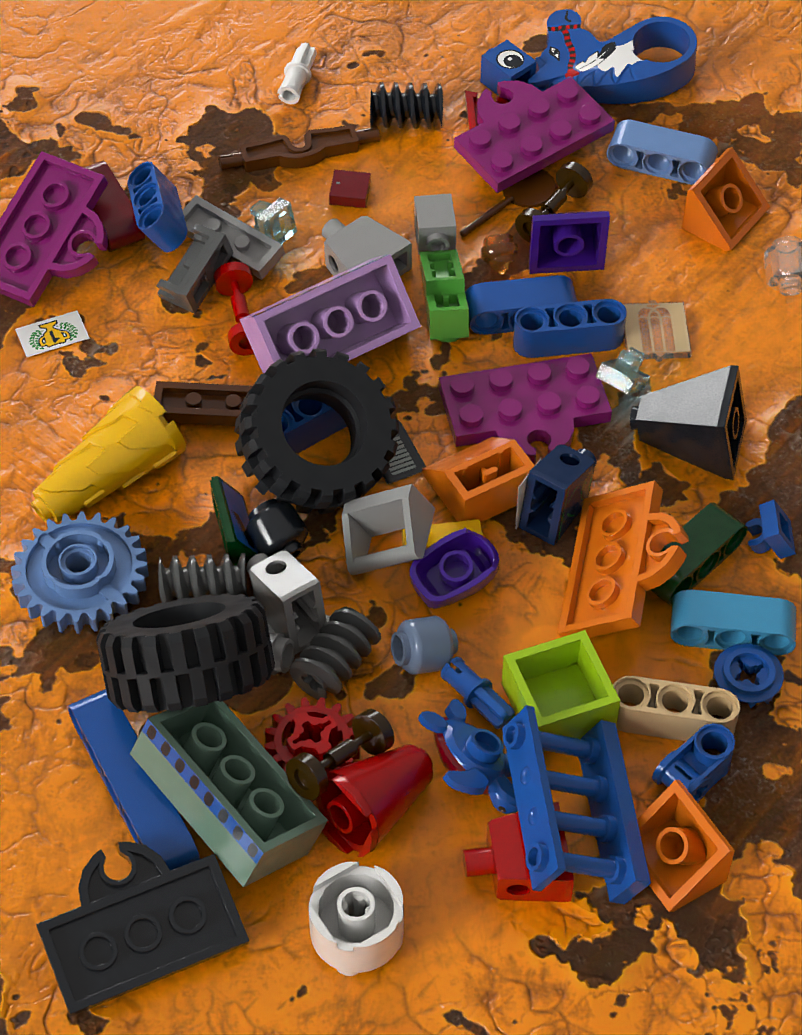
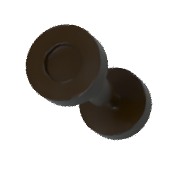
M572 161L564 163L556 173V181L561 190L556 189L541 206L542 212L534 208H526L515 219V227L524 240L529 243L531 241L533 215L555 214L567 200V195L574 198H582L589 192L593 186V179L584 166Z
M367 709L357 715L352 722V731L355 739H346L326 752L321 762L306 752H302L290 759L286 764V775L294 791L306 800H314L328 789L329 780L325 771L327 768L332 770L355 756L360 746L371 755H377L390 749L394 744V732L385 716L374 709Z

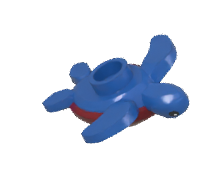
M453 699L444 712L447 717H441L435 712L430 711L421 712L418 720L422 726L434 732V740L440 759L448 771L443 777L447 785L454 790L471 795H489L493 806L499 812L505 814L518 812L513 784L507 778L511 777L507 753H503L504 746L500 738L489 730L479 729L465 723L466 708L457 699Z

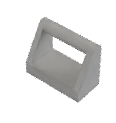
M413 484L353 499L344 504L342 525L347 570L351 575L423 558L435 507ZM405 529L407 545L368 554L372 537Z

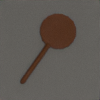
M542 169L504 189L502 192L505 199L462 229L460 235L465 237L510 203L527 208L542 206L556 190L554 178Z

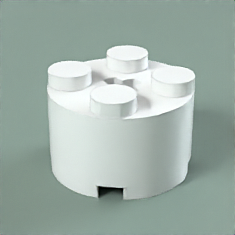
M344 862L331 867L317 879L309 900L308 909L310 937L317 954L327 964L336 968L340 974L345 976H354L358 973L372 971L386 964L400 949L404 934L403 894L395 878L388 871L374 865V868L359 866V862Z

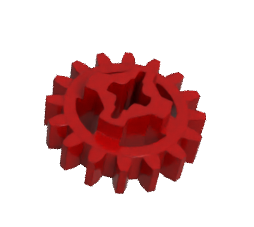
M306 697L301 699V707L297 709L290 703L285 704V716L273 714L272 727L265 728L266 744H264V748L285 772L287 762L302 752L313 755L321 762L323 761V755L337 746L338 742H343L346 739H355L352 731L354 716L352 713L342 716V705L339 703L332 706L331 709L326 708L325 698L322 697L317 701L316 706H310ZM290 732L293 734L292 736L286 738ZM286 739L287 745L283 746L284 740ZM360 747L355 756L337 768L354 763V760L360 759Z

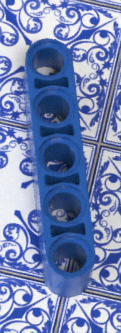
M106 689L68 705V711L74 727L134 841L137 844L146 845L158 853L170 871L199 860L200 855L179 812L130 755L137 736L123 710L118 709L108 699Z

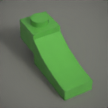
M457 249L420 251V270L430 340L437 339L441 342H455L459 338L469 337V307L465 296V279Z

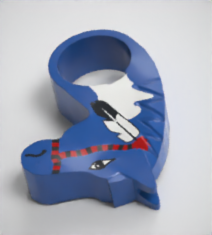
M570 9L558 10L547 19V48L541 53L540 57L535 58L537 61L536 73L528 80V83L544 91L572 77L597 103L631 104L655 100L677 91L690 82L695 73L697 38L692 28L678 19L652 17L633 25L605 42H600L589 31L581 28V17L577 12ZM655 47L670 48L683 55L670 62H653L647 59L643 61L637 57L641 52Z

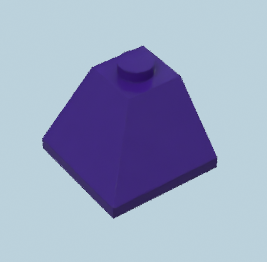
M609 211L533 215L529 274L604 270L610 222Z

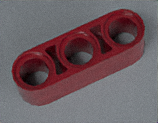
M103 160L84 167L104 175L108 181L107 187L92 210L97 213L107 231V250L112 252L145 240V234L137 226L132 203L108 164Z

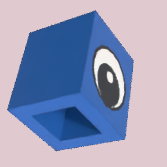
M506 40L481 55L480 82L498 95V82L522 81L528 83V80L536 73L537 61L509 40Z

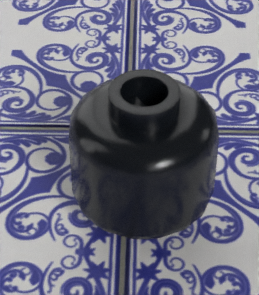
M270 499L261 503L248 515L250 521L246 526V532L259 554L264 553L270 557L279 551H288L296 558L303 552L302 544L308 536V529L291 503L285 501L277 502L276 499Z

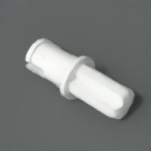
M302 43L296 49L292 61L287 63L284 68L285 77L277 94H279V99L286 104H296L299 101L304 85L312 77L310 69L317 51L315 47H310L309 43Z

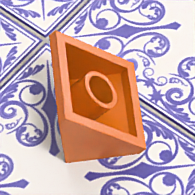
M733 147L727 148L687 191L682 229L725 251L732 250L770 208V205Z
M675 780L637 819L651 880L649 886L668 912L680 909L725 883L735 852L680 780Z

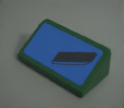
M211 477L212 503L226 554H229L232 564L237 565L241 553H245L246 563H248L259 552L246 532V526L250 520L244 497L220 477Z

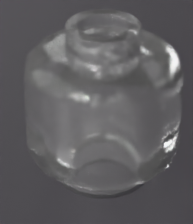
M785 236L774 240L772 245L764 252L766 284L773 290L780 291V294L784 296H794L802 292V240L795 236Z

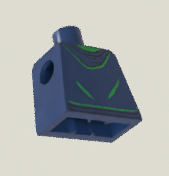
M559 444L529 471L519 522L520 529L553 546L558 542L581 511L584 499L589 497L594 469L597 464L596 457L592 452L583 448L576 451L564 444Z

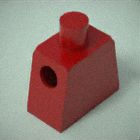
M553 802L554 810L560 811L559 802ZM518 812L495 818L488 822L487 847L463 850V865L466 878L492 874L495 895L500 900L572 901L574 875L570 872H563L542 891L532 890L529 869L526 866V853ZM559 831L562 850L569 853L565 831Z

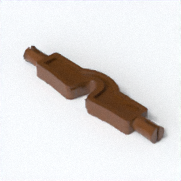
M351 124L334 128L314 129L306 132L304 135L305 146L301 148L294 147L287 136L280 135L258 142L240 145V152L218 155L221 171L241 166L244 167L245 172L279 166L284 168H305L315 165L327 157L358 152L360 144L379 142L380 133L378 126L355 130L354 125Z

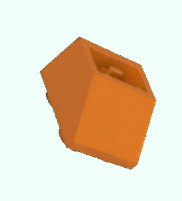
M491 437L422 468V474L456 521L480 519L481 523L517 506L518 487L535 465L515 439Z

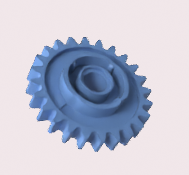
M80 511L76 520H71L66 513L63 514L62 523L56 524L48 519V529L42 531L33 528L34 540L22 539L23 552L14 553L16 565L11 567L12 585L14 593L18 597L20 607L28 609L30 619L41 616L42 625L45 628L53 622H57L58 630L61 633L68 625H74L76 633L80 634L85 624H89L94 631H98L99 621L105 620L108 622L114 620V613L121 615L129 614L127 603L139 604L138 592L146 591L145 578L149 576L146 550L141 548L140 537L138 535L131 536L129 525L118 529L115 517L103 523L101 513L99 512L91 520L86 519L84 511Z

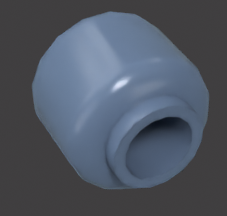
M439 616L404 620L399 625L397 632H394L391 637V653L395 663L398 666H402L411 675L442 671L446 663L451 664L453 654H456L458 650L456 632L449 628L446 621Z

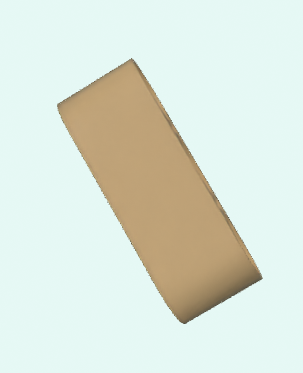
M624 676L613 684L621 700L616 727L619 731L687 741L704 725L715 723L725 726L734 735L740 712V702L736 695L728 690L638 676ZM630 702L635 704L636 706H628L623 703ZM667 709H676V710H678V711H680V712H675V713H674V712L668 711ZM711 715L722 716L724 719H717Z

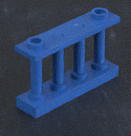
M526 705L502 730L532 890L542 891L563 872L604 878L609 902L626 904L650 885L651 880L616 723L600 720L581 739L539 731L535 709L533 706ZM543 750L578 757L583 777L548 771ZM551 790L586 796L589 801L592 817L555 811ZM559 831L595 836L600 858L563 852Z

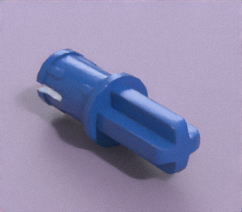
M461 657L451 659V663L457 667L455 670L446 663L441 671V678L464 697L463 703L468 708H475L496 729L504 727L515 716L514 709L492 689L491 681L487 678L481 679L465 664Z

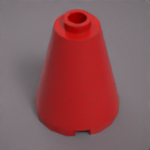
M407 744L327 771L328 789L325 793L314 799L319 811L328 820L322 832L333 845L346 854L354 850L360 852L357 857H364L372 852L432 781L433 762L428 753L421 748Z

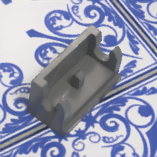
M196 224L192 229V232L195 233L194 241L169 280L160 279L156 285L160 289L158 295L161 299L194 314L214 284L215 271L221 265L227 263L234 253L226 234L220 231L216 232L200 224Z

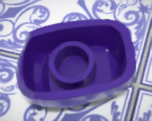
M464 528L443 537L425 550L422 559L414 560L409 570L410 580L417 594L429 608L436 609L451 605L477 593L495 577L499 570V554L488 539Z

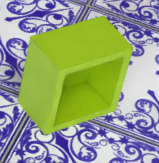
M586 630L503 655L501 684L516 715L526 705L533 706L539 731L581 739L600 720L616 723L617 727L621 700Z

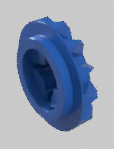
M737 644L725 649L718 656L714 665L713 679L716 680L718 688L732 692L739 701L748 703L752 708L759 702L769 704L772 697L780 693L784 672L780 661L769 650L754 644ZM744 670L748 675L757 674L755 683L752 684L748 679L739 680L741 671Z

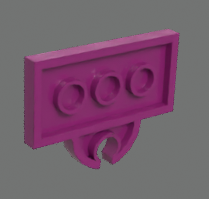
M572 77L544 91L522 81L498 82L497 93L501 98L507 99L510 102L506 104L495 102L492 99V92L486 88L477 102V123L479 125L455 137L454 148L495 192L499 193L614 131L615 120Z
M41 151L0 218V294L34 307L52 276L66 279L82 276L99 264L96 257L91 253L80 254L76 251L78 246L86 241H92L99 250L107 251V231L97 213L92 211L108 185L104 175Z
M592 353L439 377V391L455 447L477 444L491 437L515 439L535 465L536 449L530 443L535 441L546 443L549 454L559 444L571 446L574 428L611 422L612 410Z

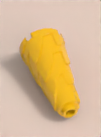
M134 386L109 408L106 416L82 437L83 441L54 466L53 472L32 492L35 500L31 502V506L44 522H47L48 519L60 522L62 521L63 514L66 513L70 516L86 506L88 508L92 507L120 486L123 488L127 487L154 468L160 469L185 452V440L174 420L168 424L163 417V414L167 412L163 406L140 386Z

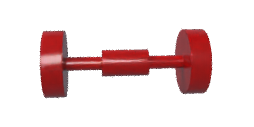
M228 262L217 268L214 273V283L216 290L220 294L232 296L230 299L235 321L238 324L234 325L228 332L229 347L237 355H253L254 352L239 320L250 315L246 297L243 293L247 292L253 284L251 269L242 262Z

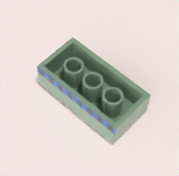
M223 701L208 703V705L196 708L193 706L177 711L166 710L148 718L130 752L134 760L242 887L308 855L328 822L311 800L302 798L294 791L288 781L286 772Z

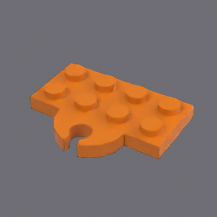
M655 480L584 499L558 634L561 637L586 630L589 638L640 627L646 591L664 584L675 575L684 563L687 554L679 545L670 546L661 552L663 547L671 542L680 544L689 542V537L673 516L663 512L659 513L663 489Z

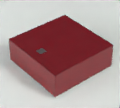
M334 169L329 193V205L366 208L371 184V173Z

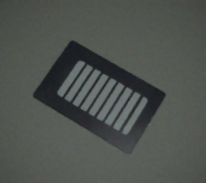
M400 421V432L393 438L398 443L395 456L389 461L390 467L383 476L387 484L421 473L422 468L426 467Z

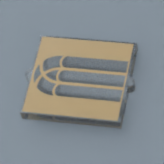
M650 300L649 303H623L627 310L624 331L627 360L655 359L660 362L665 358H691L692 351L684 302L656 303L655 300Z

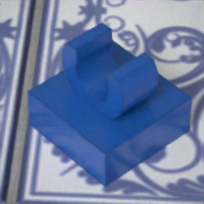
M775 500L760 504L761 518H755L746 523L748 531L752 536L762 533L758 538L748 541L750 548L756 554L765 553L772 548L780 559L796 554L791 520Z

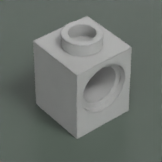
M451 194L414 196V228L418 255L420 251L456 249V220Z

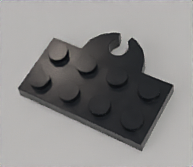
M118 842L119 855L128 860L132 868L130 874L122 880L110 879L105 874L106 856L101 849L92 856L82 870L78 887L81 907L36 924L70 1017L249 943V938L215 854L170 871L162 857L146 845Z

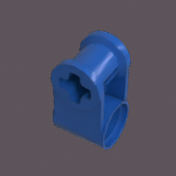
M720 724L704 725L684 744L669 753L659 763L653 772L652 780L657 785L664 784L667 788L675 780H680L698 803L708 790L722 777L726 776L730 770L735 745L732 732ZM716 749L719 752H721V754L711 755L705 752L704 750Z

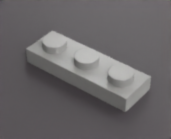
M197 195L183 209L187 225V237L193 239L195 233L192 232V229L196 224L226 234L234 252L229 261L247 264L251 269L252 275L261 280L285 254L282 244Z

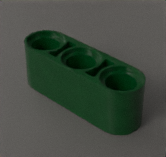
M714 502L704 507L683 526L689 537V542L685 544L671 542L661 550L662 552L670 546L679 545L687 554L684 563L673 577L661 586L651 589L653 593L669 605H672V598L676 593L683 590H692L739 547L747 534V526Z

